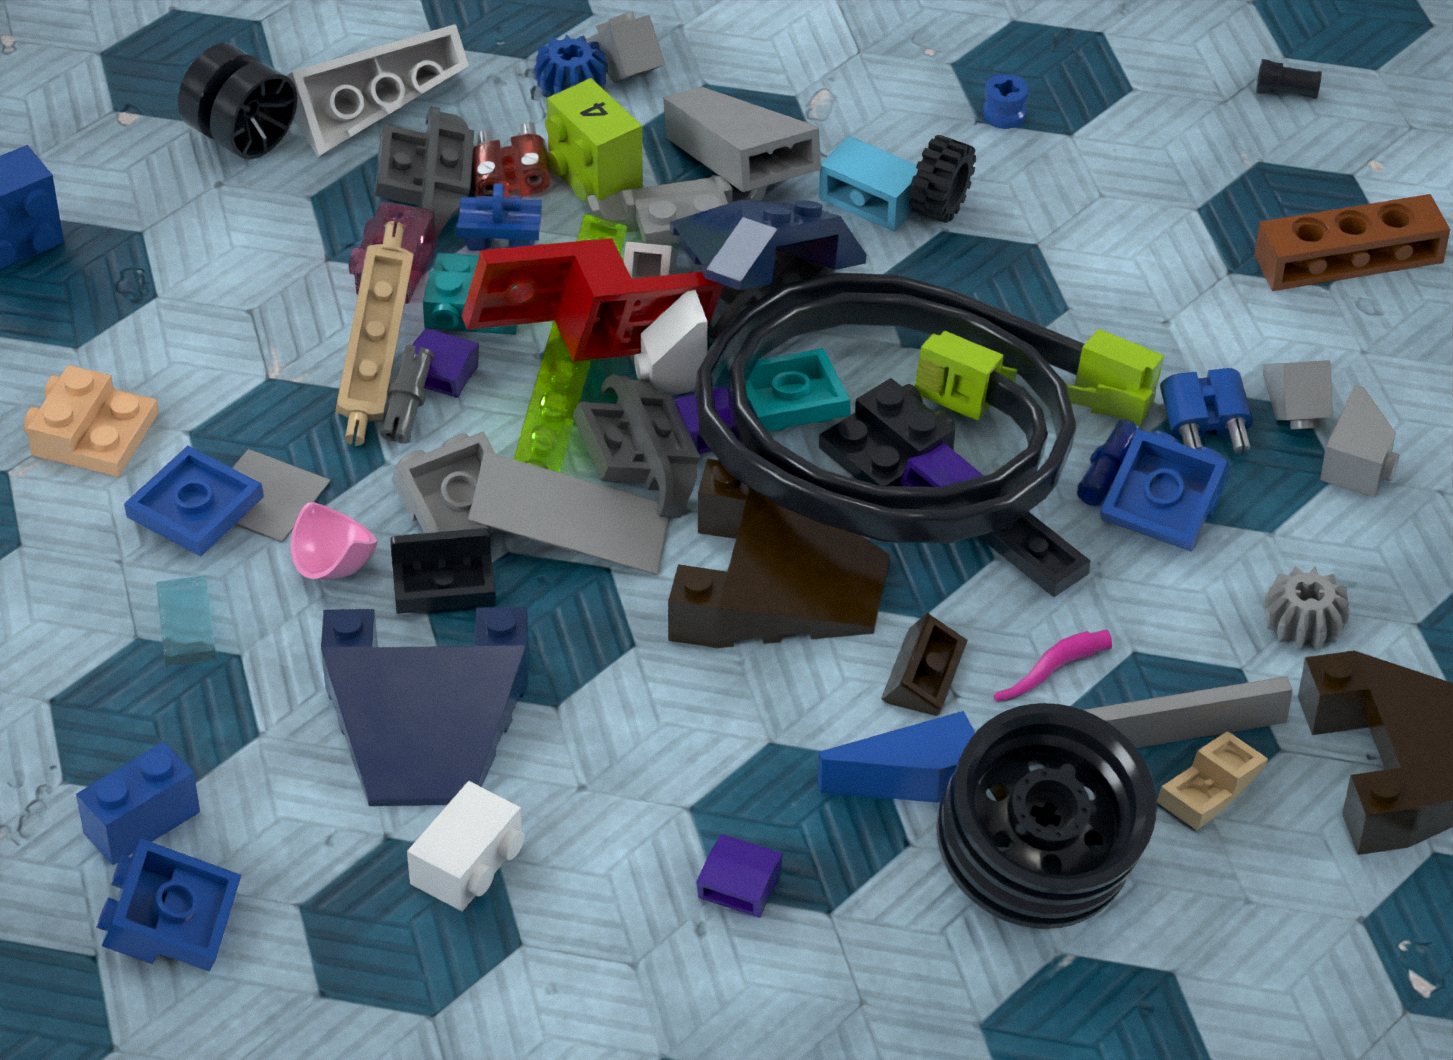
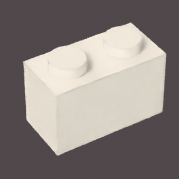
M468 781L408 849L410 884L463 911L476 895L482 896L488 890L495 872L506 860L514 859L522 848L525 834L522 832L521 807Z

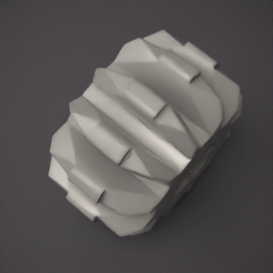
M1294 566L1289 575L1278 574L1273 585L1269 587V592L1265 595L1264 608H1266L1265 620L1267 622V629L1277 631L1279 642L1295 641L1298 650L1305 643H1310L1318 650H1320L1325 641L1336 643L1345 624L1348 623L1350 615L1347 587L1336 585L1335 574L1318 575L1316 566L1310 573H1304Z

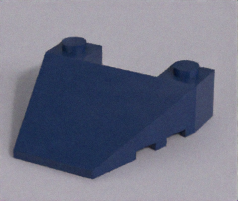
M527 607L476 608L475 646L378 647L374 609L323 610L321 654L325 688L329 699L332 700L338 724L347 740L351 759L369 806L448 805L468 781L482 787L496 757V747L503 732L507 733L512 722V712L519 697L523 698L528 687L529 637Z

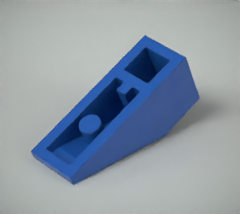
M961 711L820 751L818 755V787L823 793L938 803L942 799L964 748L975 734V731L965 712Z

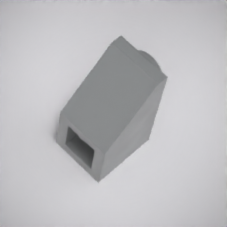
M628 12L613 17L608 22L597 25L598 33L586 39L587 42H598L600 50L605 52V59L608 61L607 74L614 83L666 65L650 15L635 19L634 13Z

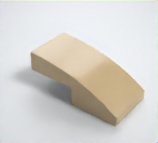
M1227 731L1197 751L1192 767L1161 786L1157 803L1195 830H1199L1221 813L1252 783L1266 767L1268 758Z

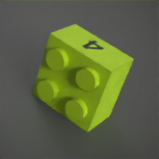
M592 78L547 98L545 128L548 133L549 152L546 154V161L551 172L555 176L561 177L573 189L581 201H586L589 204L587 196L596 195V198L601 201L627 188H643L642 125Z

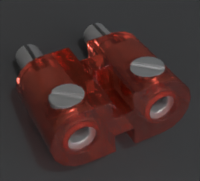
M525 122L521 124V135L511 137V146L507 147L501 146L500 139L493 141L490 131L484 130L485 139L482 131L478 133V145L473 148L472 177L474 194L476 196H493L495 183L505 185V197H510V190L519 189L521 197L538 194L549 187L551 175L547 144L543 137L536 134L534 123L527 122L528 130Z

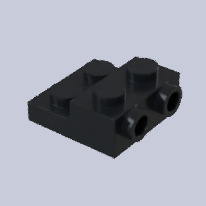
M890 378L858 397L855 401V413L820 433L819 448L858 480L879 486H902L900 481L908 459L924 455L943 443L954 450L955 425L952 418L944 410L933 412L925 406L921 394L913 385L906 384L901 386Z

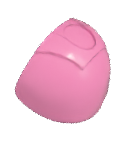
M310 502L302 508L294 524L291 535V556L297 571L306 578L318 580L343 578L356 573L370 560L377 546V538L362 524L349 516L327 506Z

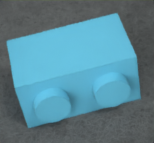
M848 136L821 163L819 199L895 232L913 213L912 207L909 205L911 200L909 193L914 187V184H911L913 176L917 174V165Z

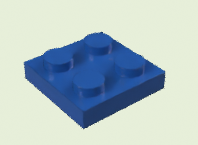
M187 445L124 503L127 518L201 557L264 497L262 483Z

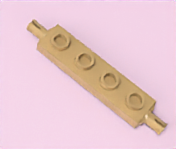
M395 221L386 223L383 244L367 247L335 413L349 418L344 441L352 445L354 431L358 429L355 446L364 444L368 421H383L414 254L401 248L405 231L403 224L397 222L395 237H392Z

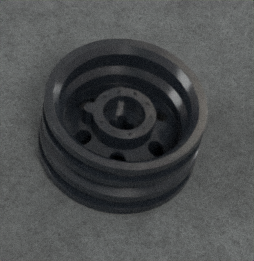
M1052 703L1028 704L1006 710L987 721L971 737L944 791L936 822L938 846L943 862L954 882L963 893L983 910L997 918L1019 926L1039 929L1062 928L1075 925L1095 916L1115 899L1146 849L1156 822L1157 801L1154 783L1146 763L1133 744L1118 729L1094 714L1072 706ZM1040 764L1045 768L1030 771L1029 765ZM1084 787H1087L1093 792L1095 797L1094 800L1090 801L1088 793L1086 792ZM988 789L990 790L996 801L990 799L987 796L986 791ZM1011 841H1012V847H1011L1009 850H1007V851H1001V850L998 848V847H1009V845H1010V843H1011ZM1087 845H1101V849L1094 851L1089 849ZM1041 864L1047 869V871L1050 874L1044 873Z

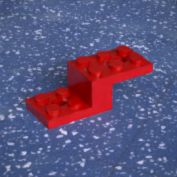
M612 238L495 248L480 251L462 318L467 330L555 321L573 362L632 356L641 353V333L686 291L696 290L707 319L708 330L723 284L706 279L702 272L631 278Z

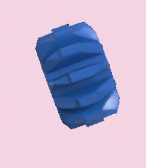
M567 34L563 40L550 38L548 46L539 47L536 65L534 66L537 86L542 89L544 97H550L590 78L604 89L606 73H608V61L605 59V52L600 50L598 42H587L584 35L577 39H571Z

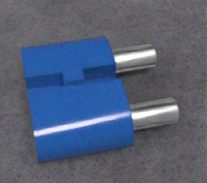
M1233 368L1208 370L1207 377L1198 378L1197 372L1178 373L1165 378L1161 382L1160 390L1173 437L1183 440L1185 446L1197 449L1202 447L1200 438H1205L1206 431L1214 430L1216 436L1230 435L1235 453L1241 454L1242 452L1245 454L1250 450L1246 430L1251 427L1253 418L1241 374L1238 370Z

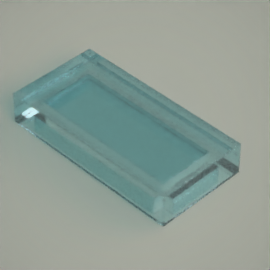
M206 575L156 582L166 667L216 661Z

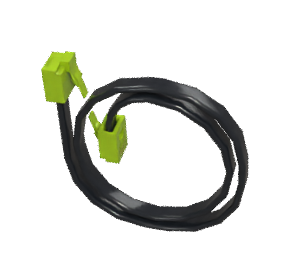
M831 273L779 286L743 309L717 335L696 376L695 399L699 434L731 476L781 507L820 524L882 542L950 544L1006 529L1047 498L1056 487L1073 446L1076 422L1071 403L1092 408L1091 413L1114 416L1140 427L1148 417L1149 408L1155 400L1165 355L1099 328L1084 344L957 291L896 274ZM841 325L901 326L931 335L921 346L920 359L918 361L919 368L917 369L918 373L916 374L917 377L914 385L921 394V397L978 421L993 406L1015 421L1026 434L1028 446L1027 449L994 473L943 487L879 486L822 470L776 442L749 408L746 382L760 358L792 337ZM740 349L730 367L727 387L732 432L715 410L713 386L726 362ZM1050 365L1076 375L1075 386L1067 385ZM1017 374L1027 382L1050 409L1056 434V441L1049 458L1038 471L1037 469L1045 451L1048 436L1042 408L1024 387L1015 383Z

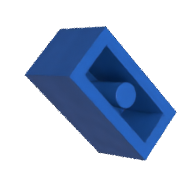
M165 741L76 793L83 833L112 865L119 862L121 855L129 856L133 854L140 838L152 842L200 813L194 771Z

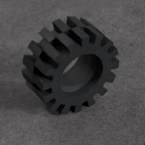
M936 135L934 139H931L928 143V148H925L922 152V161L917 163V174L912 178L911 184H914V187L909 193V197H911L909 202L910 207H912L911 210L945 223L952 221L954 213L958 214L960 211V203H964L967 197L965 194L967 188L970 189L972 183L970 177L975 172V167H973L976 162L975 148L969 144L942 135Z

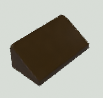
M929 613L924 615L907 631L881 700L894 706L934 716L940 714L968 640Z

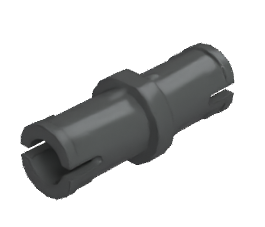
M415 345L405 346L398 377L395 382L390 384L388 391L390 405L384 425L380 431V435L389 441L394 442L396 434L400 435L398 443H409L410 434L418 406L424 405L426 394L423 388L430 364L434 358V353L427 348L420 347L419 354L417 355L415 354Z

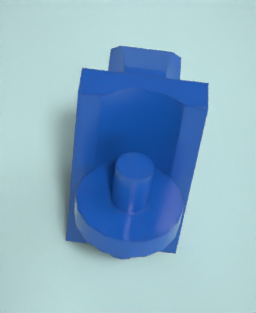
M498 183L494 184L493 196L461 197L459 219L457 222V238H465L469 251H481L491 248L492 239H509V248L534 245L535 240H539L542 200L505 197V185Z

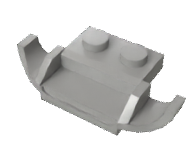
M717 175L711 176V178L644 188H627L601 201L596 198V195L587 196L594 221L602 229L614 233L640 231L644 243L666 245L679 243L680 236H675L670 232L671 221L738 200L761 201L765 196L767 185L742 192Z

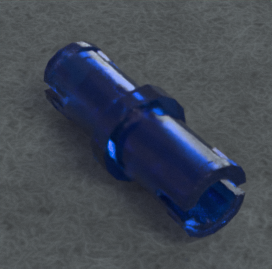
M1120 420L1105 444L1094 450L1090 458L1091 466L1077 486V495L1084 503L1099 506L1103 502L1115 480L1137 429H1140L1135 423L1128 420Z

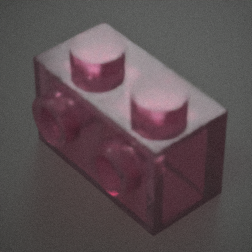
M382 201L375 217L369 218L366 222L364 239L360 247H355L352 250L349 260V273L355 277V288L358 295L367 247L383 244L385 225L390 221H395L392 237H395L397 222H400L405 226L401 248L414 254L405 304H409L437 245L434 210Z

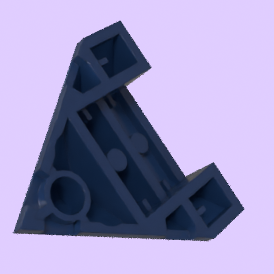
M738 200L670 222V232L675 236H680L679 244L694 264L702 265L703 276L706 279L737 290L772 284L776 250L833 270L866 264L867 254L842 217L822 210L823 205L814 201H797L795 204Z

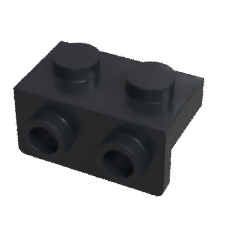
M463 529L399 535L390 538L396 614L496 605L489 529Z

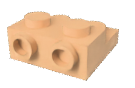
M67 365L61 376L53 374L48 379L45 387V401L41 407L32 406L27 411L24 420V432L28 434L31 454L33 456L120 477L159 413L157 399L114 389L112 376L109 374Z

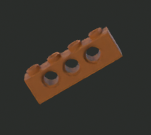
M1431 194L1259 221L1254 256L1271 290L1277 291L1444 263L1450 228Z

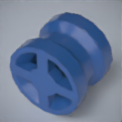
M1001 74L990 78L986 82L985 98L987 101L984 103L983 117L990 125L997 128L1010 129L1021 125L1025 121L1027 110L1025 102L1028 97V85L1022 78L1011 74Z

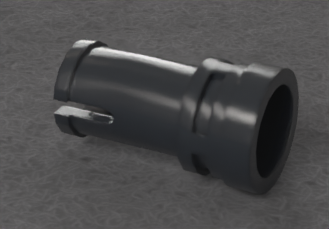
M1261 59L1256 93L1278 95L1281 92L1317 99L1322 71L1316 72L1283 67V63Z

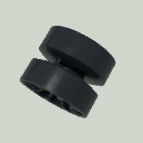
M220 43L201 53L187 70L178 93V111L181 119L195 130L211 139H215L218 144L241 158L256 159L270 152L283 139L290 128L297 108V90L289 77L265 63H260L257 58L231 43Z

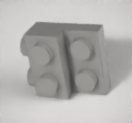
M484 431L470 437L468 434L456 435L447 440L441 448L425 453L423 450L411 452L396 464L392 482L412 522L418 520L424 533L479 528L489 529L490 534L499 531L468 521L484 451L495 454Z

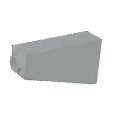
M704 87L663 97L666 138L742 192L821 170L819 128L815 125Z

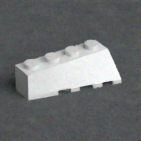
M454 24L295 70L286 76L293 81L297 90L298 98L294 116L315 154L319 157L465 69L469 64L457 26Z

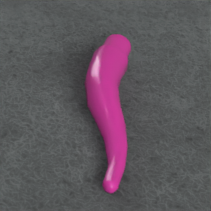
M1107 629L1093 633L1085 631L1060 640L1043 653L1025 678L1012 688L996 692L994 694L995 701L999 702L1015 698L1031 691L1066 663L1092 657L1096 652L1112 649V638Z

